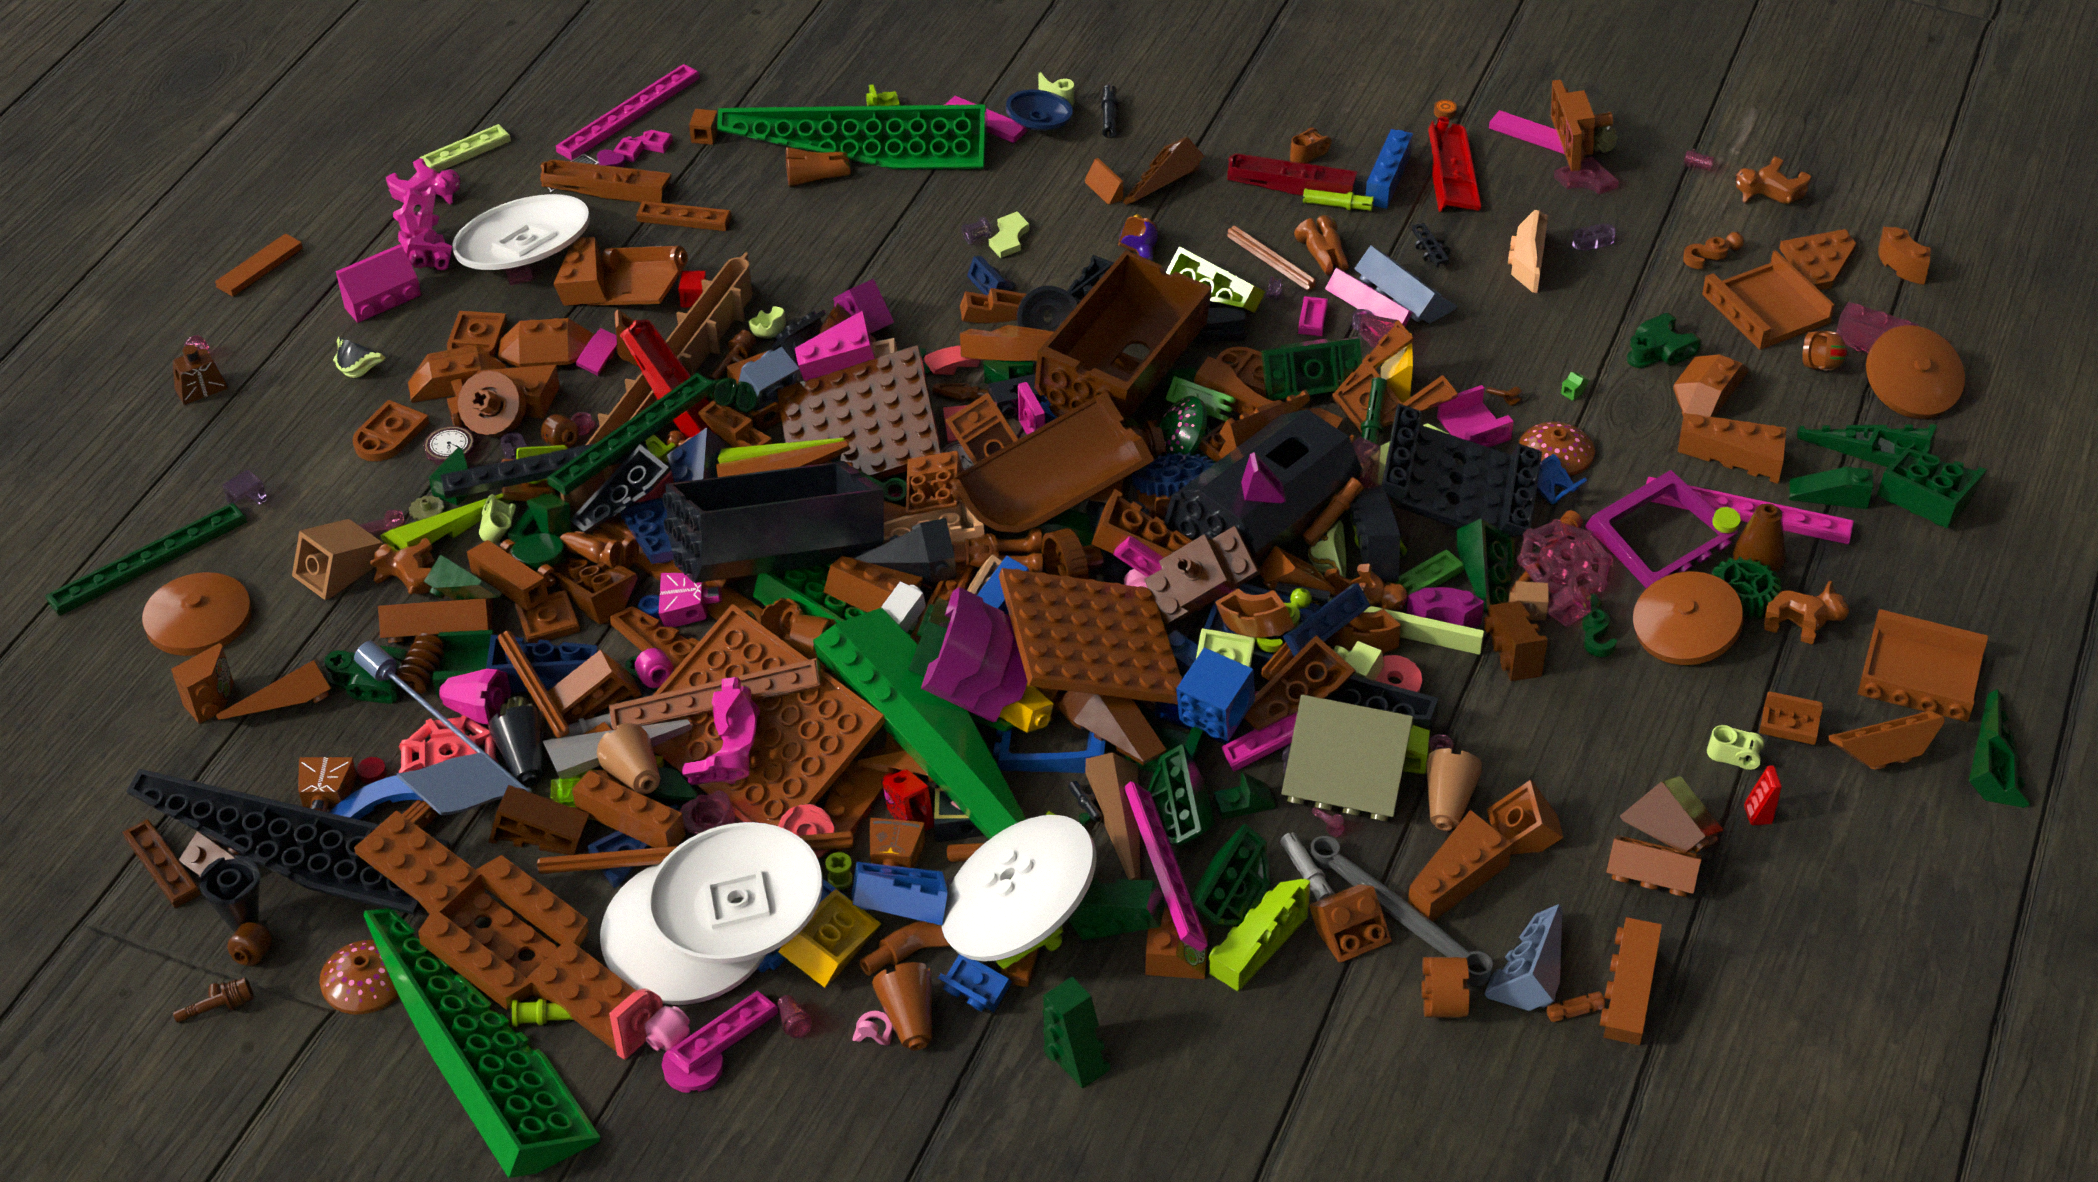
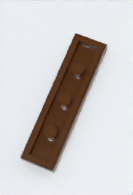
M149 819L122 832L127 843L174 908L201 895L198 886Z

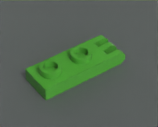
M1175 376L1165 399L1175 403L1186 396L1198 397L1206 405L1207 416L1224 422L1229 417L1220 414L1221 410L1229 413L1232 411V408L1224 405V402L1235 403L1236 398Z
M1446 549L1399 576V582L1393 583L1402 585L1407 594L1410 595L1423 588H1435L1463 572L1464 565Z

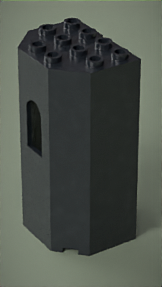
M1308 409L1282 414L1174 493L1169 503L1164 525L1170 531L1174 532L1177 530L1192 541L1204 534L1213 539L1236 526L1239 528L1259 569L1275 545L1291 553L1305 541L1301 535L1304 534L1332 501L1331 497L1335 493L1338 494L1350 478L1359 481L1363 468L1348 435ZM1255 452L1282 482L1285 502L1245 501L1241 481L1250 454ZM1269 458H1272L1273 460H1275L1276 462H1278L1279 464H1281L1282 466H1284V467L1287 468V469L1285 470L1284 468H1282L1281 466H1279L1278 464H1276L1275 462H1273V461L1270 460ZM1259 574L1245 583L1251 585L1257 579H1259L1261 575Z
M845 461L666 484V493L663 494V504L665 509H667V518L664 519V530L668 534L674 564L693 583L832 564L841 556L851 557L872 546H880L884 541L883 489L867 477L861 478L860 472Z

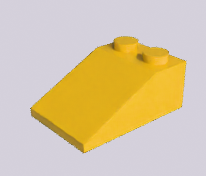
M835 889L819 903L808 924L794 938L782 945L778 952L808 974L813 980L826 987L878 930L881 923L863 909L853 905L850 899Z

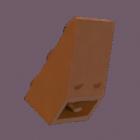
M958 451L908 459L907 515L958 507L959 503L955 502L950 493V489L953 488L950 480L964 471Z

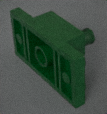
M1353 337L1339 340L1327 338L1281 345V348L1262 350L1266 399H1284L1292 394L1296 397L1303 390H1306L1309 395L1336 391L1348 376L1355 372L1362 364L1360 338Z

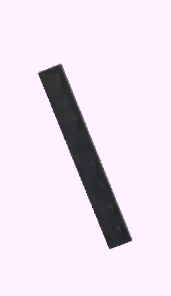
M646 440L609 466L623 463L639 445L648 450ZM594 444L441 474L445 499L547 479L551 474Z

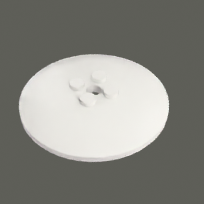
M547 194L517 199L494 207L468 222L455 236L452 249L455 258L461 264L474 269L498 270L531 264L561 251L577 240L588 227L590 214L584 202L567 195Z
M1045 815L1014 824L984 843L961 867L948 889L942 931L947 942L956 952L968 959L994 961L1024 952L1051 935L1078 907L1093 879L1096 867V848L1088 831L1072 818L1060 815Z
M756 822L722 825L701 832L675 848L658 866L647 891L646 907L649 921L658 938L672 951L686 958L706 963H735L750 960L781 947L794 938L808 924L821 899L823 890L822 872L818 859L810 846L799 836L784 828ZM735 898H744L739 903H731Z
M654 864L630 879L614 896L604 914L600 932V944L608 969L634 989L647 988L661 997L663 1004L687 1005L716 998L734 989L744 982L764 960L766 954L735 963H706L686 958L672 951L655 934L650 924L646 907L648 887L653 874L660 864ZM735 898L731 903H739L744 898Z

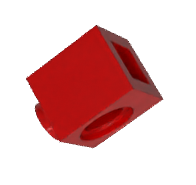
M682 271L679 284L681 307H692L703 293L702 280H707L706 271Z

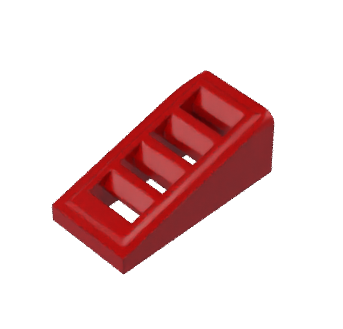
M1774 765L1767 766L1744 804L1751 825L1772 824L1782 789Z

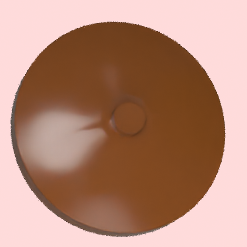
M1913 325L1894 327L1883 333L1875 341L1867 356L1866 372L1873 391L1886 406L1906 417L1929 419L1942 415L1958 401L1963 392L1965 373L1959 355L1947 340L1929 329Z
M1679 572L1657 580L1641 594L1634 608L1633 623L1638 641L1652 656L1671 664L1693 665L1710 661L1722 655L1735 643L1743 626V610L1736 591L1724 580L1703 572Z
M194 573L172 580L158 589L146 603L142 621L146 635L154 646L170 654L193 656L206 651L218 643L224 647L235 640L248 625L252 606L247 590L236 579L220 573Z

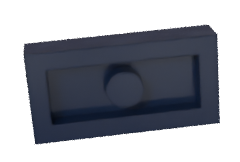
M982 256L973 257L967 277L984 295H988L991 288L1009 291L1016 285L1014 282L1002 278L999 275L1000 271L991 266Z

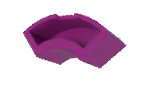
M1445 587L1423 588L1408 595L1406 614L1476 628L1482 623L1484 601L1469 591Z

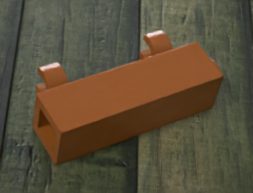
M507 539L503 541L499 547L486 540L467 551L471 572L528 611L549 599L546 587L554 585L556 579L548 574L552 573L554 569L545 564L535 572L514 558L510 550L515 544L512 540Z

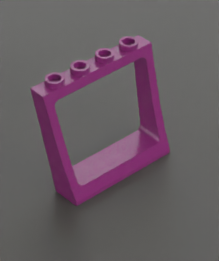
M1672 470L1597 512L1585 525L1586 529L1599 539L1646 589L1663 577L1676 572H1688L1693 567L1691 563L1696 560L1699 564L1705 562L1713 555L1711 551L1715 549L1722 552L1732 544L1730 540L1738 534L1737 530L1733 533L1718 531L1712 523L1716 511ZM1668 494L1714 530L1718 536L1660 571L1652 572L1611 524L1657 497Z

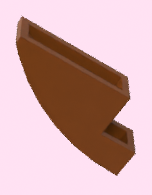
M1006 325L994 331L969 329L960 333L961 357L1003 361H1037L1038 350L1054 331Z

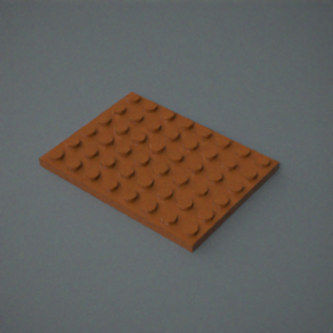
M732 604L654 695L808 659ZM821 669L823 687L754 702L759 707L760 713L757 717L754 743L749 751V776L736 780L735 784L720 781L695 785L742 822H756L778 826L782 816L789 809L804 804L815 805L886 722L884 715ZM713 712L674 720L688 719L692 729L654 746V752L658 756H662L667 763L682 774L685 763L706 760L709 756L720 751L723 740L716 730Z

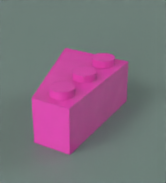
M863 311L795 348L798 366L804 381L875 359L871 335Z

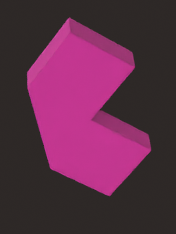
M649 130L636 138L631 136L623 138L613 152L623 154L625 161L635 162L643 149L665 153L673 141V137L670 133Z

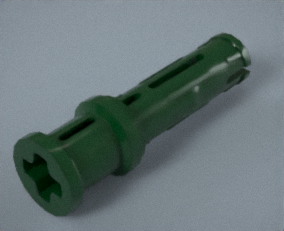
M1375 377L1371 380L1366 420L1361 424L1362 437L1361 442L1357 445V449L1363 453L1379 447V435L1383 432L1380 421L1387 380L1384 378Z

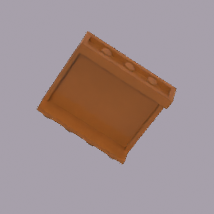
M1776 250L1772 253L1771 263L1723 281L1714 273L1707 275L1702 293L1759 350L1831 323L1835 306L1830 299L1820 292L1816 286L1807 280Z
M1879 609L1857 695L1925 712L1932 711L1941 716L1968 722L1974 705L1973 700L1988 635Z

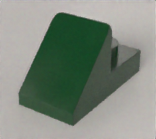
M984 361V382L988 385L1033 374V361Z
M1245 772L1241 773V786L1214 792L1213 799L1222 820L1276 808L1268 785Z

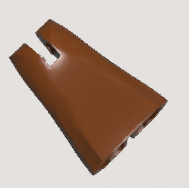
M786 147V168L789 187L824 178L848 176L851 173L849 157L845 152L818 153Z

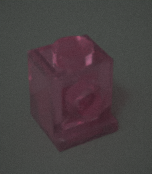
M1571 583L1556 594L1550 593L1548 595L1549 615L1564 626H1570L1591 612L1590 592L1584 586L1578 588Z

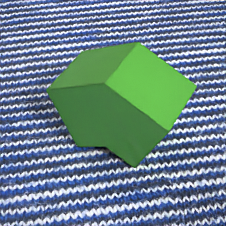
M1570 372L1568 378L1562 383L1561 394L1574 401L1583 394L1589 379L1579 373Z

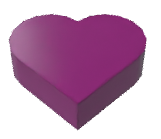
M606 149L599 151L597 154L599 165L622 168L625 166V158L621 153H614Z

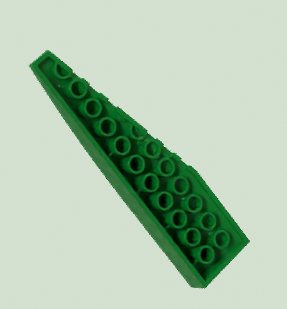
M882 607L837 623L813 640L816 654L820 661L846 688L884 715L886 722L882 725L883 728L989 840L1006 828L1026 820L968 711L921 689L924 676L908 670L918 644Z
M387 908L366 910L364 912V918L383 963L414 1026L443 1076L508 1178L536 1174L599 1142V1134L541 1050H533L527 1044L529 1039L522 1032L515 1033L508 1026L509 1020L503 1014L493 1012L490 1009L491 1003L461 974L455 975L451 972L448 964L438 959L431 951L420 944V939L414 936L415 930L394 910Z

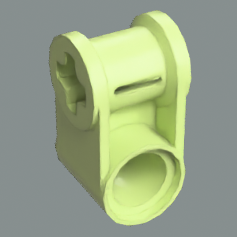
M493 494L488 497L482 510L483 516L479 535L483 541L489 540L494 544L499 543L511 526L512 516L516 508L515 504L502 502L496 499V496Z
M1719 725L1712 731L1707 754L1717 762H1724L1749 770L1755 769L1761 762L1759 753L1764 748V739L1759 734L1738 730L1727 725Z

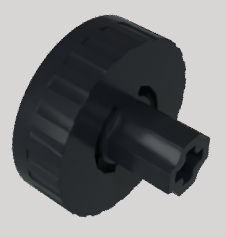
M1048 285L1035 288L1026 294L1018 306L1017 325L1019 327L1040 330L1051 329L1047 331L1055 332L1078 304L1070 293L1060 287ZM1045 310L1052 314L1050 324L1044 321L1043 315Z

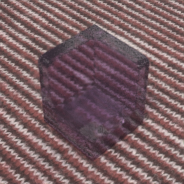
M248 469L222 484L226 500L229 504L237 502L246 495L257 504L267 500L262 481Z

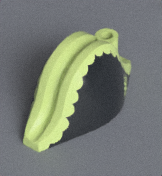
M338 337V351L333 361L336 363L337 368L346 376L357 378L364 375L376 364L382 362L385 357L362 345Z

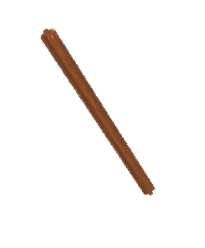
M850 831L799 836L813 851L851 848L854 844L853 833ZM678 846L544 857L538 859L537 869L539 874L661 864Z

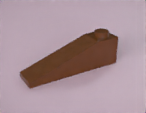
M1315 636L1255 695V701L1244 716V719L1259 732L1298 712L1301 695L1323 699L1336 692L1356 670L1319 637Z
M1068 691L1058 704V709L1074 726L1079 729L1084 727L1093 732L1094 737L1102 741L1105 739L1114 744L1119 752L1142 765L1166 753V748L1131 698Z

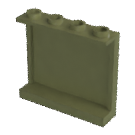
M1301 695L1281 794L1288 796L1287 802L1304 805V801L1309 800L1316 802V808L1332 810V805L1344 807L1343 813L1359 816L1360 811L1371 813V819L1387 822L1388 817L1395 818V808L1414 717Z

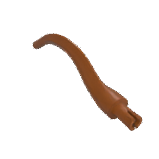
M917 921L898 929L880 940V948L862 958L860 966L864 973L870 976L888 963L897 965L919 949L951 945L943 934L942 925Z

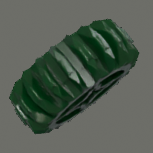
M1739 556L1736 561L1729 558L1727 562L1721 561L1718 567H1715L1712 571V575L1724 580L1736 591L1741 601L1743 616H1746L1749 620L1753 615L1761 618L1763 614H1766L1768 603L1773 601L1781 591V579L1777 577V572L1771 571L1770 565L1763 566L1761 560L1758 562L1752 561L1751 557L1748 560H1743Z

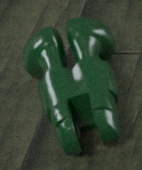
M733 378L722 380L708 379L715 383V391L706 396L708 401H714L719 406L734 403L736 408L742 412H748L754 408L756 393L749 383L740 381L737 384Z

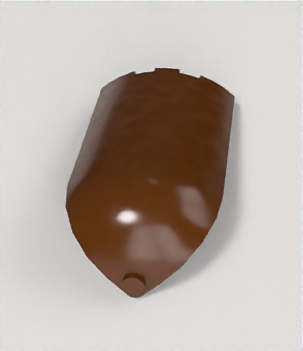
M1105 392L959 473L950 480L953 487L950 489V493L955 502L959 503L962 501L979 522L997 531L1018 533L1039 526L1151 463L1154 459L1143 438L1137 435L1131 428L1125 430L1121 425L1124 419L1115 407L1109 394Z

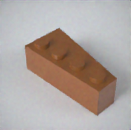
M1684 413L1678 452L1708 462L1714 459L1730 469L1736 466L1748 470L1747 474L1755 477L1758 474L1770 477L1769 481L1778 484L1784 459L1786 428Z

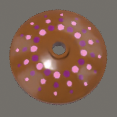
M1550 421L1534 425L1527 429L1519 440V444L1542 451L1541 461L1555 454L1561 462L1560 465L1562 468H1565L1569 476L1585 471L1594 459L1595 447L1591 438L1578 427L1568 423Z
M373 939L353 942L342 947L326 961L320 974L322 995L327 1003L338 1011L348 1014H368L389 1006L399 998V994Z

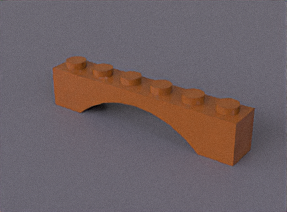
M1208 356L1196 373L1195 384L1236 398L1235 403L1225 401L1224 405L1231 407L1237 413L1243 414L1246 412L1249 415L1256 408L1273 402L1246 386L1238 378L1231 366ZM1322 408L1308 409L1335 428L1340 429L1343 418Z

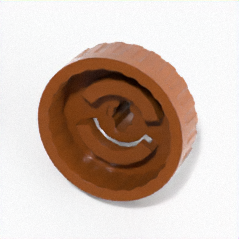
M483 371L473 375V377L466 381L459 393L458 412L460 413L461 420L470 430L487 437L505 436L519 426L525 415L526 398L523 389L513 378L500 372ZM503 402V408L501 412L491 417V415L496 414L500 410L501 403Z

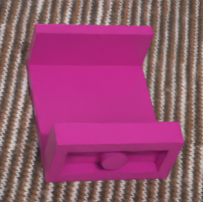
M1482 385L1460 392L1456 399L1438 405L1437 419L1453 436L1486 447H1492L1511 440L1514 421L1509 415L1496 419L1483 404L1485 388Z

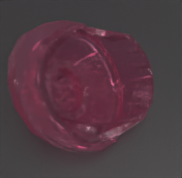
M721 790L710 795H699L696 799L684 804L679 811L683 816L685 830L694 834L735 822V809L728 795Z

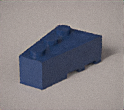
M705 428L668 453L667 456L674 483L718 477L716 465L720 464L718 456L721 449H725V442L710 429Z

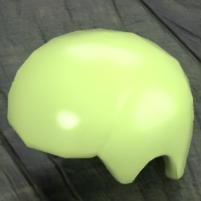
M777 306L772 307V311L769 314H765L761 310L757 317L749 321L750 330L759 338L769 339L776 337L786 326L785 311Z

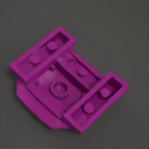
M958 587L952 592L945 616L951 619L939 656L929 663L921 689L994 723L1003 707L1021 700L1028 681L1010 617L1005 615L1003 611L983 602L982 597Z

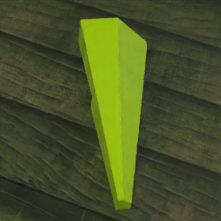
M835 438L721 449L718 461L719 463L846 441V439Z
M502 494L495 495V496H496V499H498V500H500V501H502V502H505V503H507V504H508L509 502L513 501V500H503V495H502ZM488 498L392 529L382 534L381 539L386 544L400 550L418 545L424 538H427L431 544L446 534L454 538L482 520V510Z

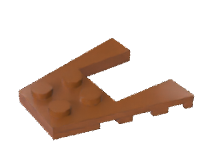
M1399 320L1394 323L1393 328L1387 335L1385 334L1380 339L1374 350L1367 354L1355 372H1352L1332 395L1335 402L1361 435L1360 427L1363 421L1366 420L1371 380L1375 377L1381 378L1375 368L1414 342L1411 334ZM1443 375L1404 403H1401L1389 386L1386 385L1380 423L1382 427L1394 423L1398 403L1423 412L1456 399L1458 393Z

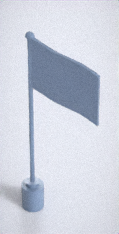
M370 640L363 643L357 649L354 655L355 662L377 681L392 678L477 752L476 754L451 758L420 770L396 774L401 781L440 815H450L502 799L508 785L523 788L532 793L530 787L526 788L395 675L397 661L378 644Z

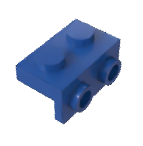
M960 954L948 974L945 976L941 973L938 977L945 984L943 990L956 998L962 994L969 998L967 1003L982 1012L984 1008H987L993 1013L1012 983L1009 978L979 961L968 959Z

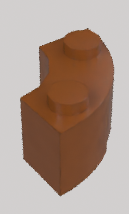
M1883 226L1878 247L1882 263L1886 267L1889 265L1896 270L1897 276L1910 282L1924 285L1930 264L1931 248L1913 241L1906 229Z
M1238 588L1215 602L1224 624L1235 633L1243 636L1257 638L1280 636L1295 628L1286 605L1274 590L1261 595H1250Z
M1384 609L1376 612H1362L1326 641L1333 646H1341L1348 651H1352L1357 641L1382 650V654L1399 647L1401 624Z

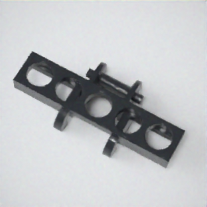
M1425 223L1413 225L1412 232L1418 239L1415 243V248L1418 250L1421 245L1423 250L1427 249L1428 251L1424 253L1423 260L1426 262L1429 257L1436 267H1439L1442 263L1449 265L1447 255L1451 250L1448 246L1443 245L1444 239L1442 237L1434 238Z

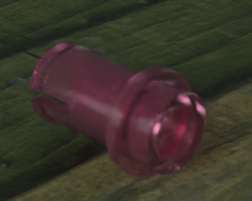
M1692 149V151L1687 150L1683 163L1688 164L1687 167L1692 165L1710 171L1714 157L1697 153L1695 149Z

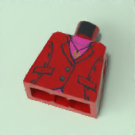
M904 769L896 774H886L882 778L881 784L884 788L888 811L895 820L924 822L925 831L933 828L934 818L928 786L908 769Z

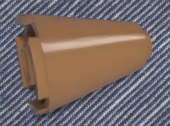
M633 723L618 725V729L612 733H609V731L605 733L598 743L596 753L602 768L639 794L653 792L660 783V775L649 734L641 726Z
M1449 748L1437 749L1429 753L1426 761L1430 821L1437 829L1449 831L1452 828H1456L1461 821L1481 777L1482 762L1476 756L1461 750V755L1452 754V749Z

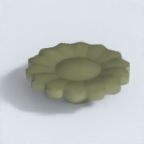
M434 496L417 498L415 502L411 503L409 514L416 520L441 514L445 509L444 502L439 497Z

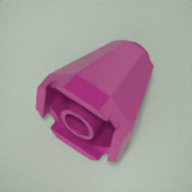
M483 669L448 678L441 685L439 696L444 706L485 725H489L490 720L496 714H498L499 718L501 717V704H504L505 697L510 698L511 695L507 672L495 669Z

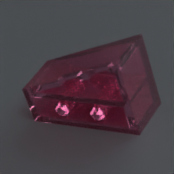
M1848 302L1840 315L1836 333L1844 339L1848 346L1858 352L1864 350L1869 353L1875 341L1886 331L1898 326H1919V324L1864 307L1860 304Z

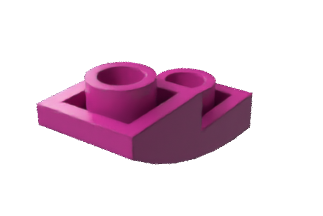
M600 328L584 348L576 361V365L599 376L607 360H611L617 350L616 335Z

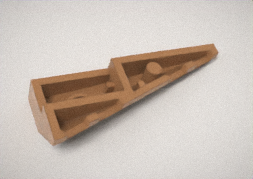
M1113 752L1087 758L1085 774L1103 812V823L1128 879L1140 880L1139 827L1124 789L1130 781L1138 784L1137 764Z

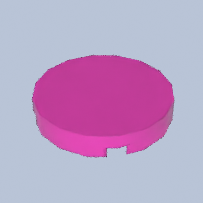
M667 1050L662 1061L665 1081L673 1089L683 1093H690V1090H698V1092L707 1090L722 1075L721 1053L688 1075L668 1059Z

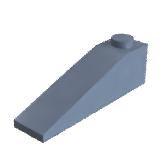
M1559 904L1534 915L1519 937L1522 943L1514 950L1509 951L1505 956L1508 961L1503 970L1496 969L1491 976L1485 991V996L1488 999L1528 1011L1539 1006L1546 1007L1554 1001L1560 984L1562 907Z

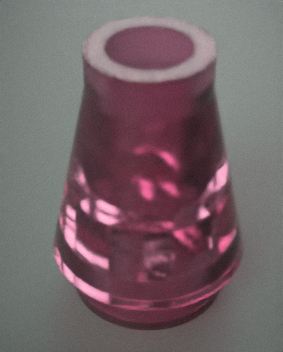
M785 995L781 997L777 1005L780 1010L783 1031L792 1038L805 1036L811 1029L810 1015L795 1001L793 996Z

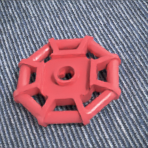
M464 715L447 719L462 733L465 734V731L469 730L476 734L474 736L469 734L467 737L477 746L484 744L485 752L498 763L496 759V743L489 729ZM430 718L426 720L425 725L407 740L401 741L399 745L401 750V768L399 773L420 770L451 758L476 754L477 752L440 720H432ZM430 735L431 739L425 742L424 739ZM451 750L452 754L445 755L446 751ZM414 752L419 753V759L412 762V754Z

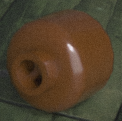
M554 414L544 421L541 428V437L550 446L565 445L569 449L577 440L578 427L571 419Z
M247 922L242 924L228 940V952L235 962L244 966H254L271 949L272 938L268 929L262 924Z

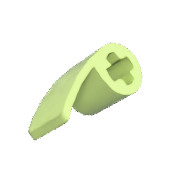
M1041 72L1038 74L1039 90L1058 94L1065 98L1071 106L1074 105L1073 81L1059 79L1052 84Z

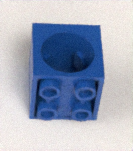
M1204 647L1176 688L1179 719L1190 727H1197L1206 731L1214 738L1220 737L1229 741L1255 701L1253 668Z

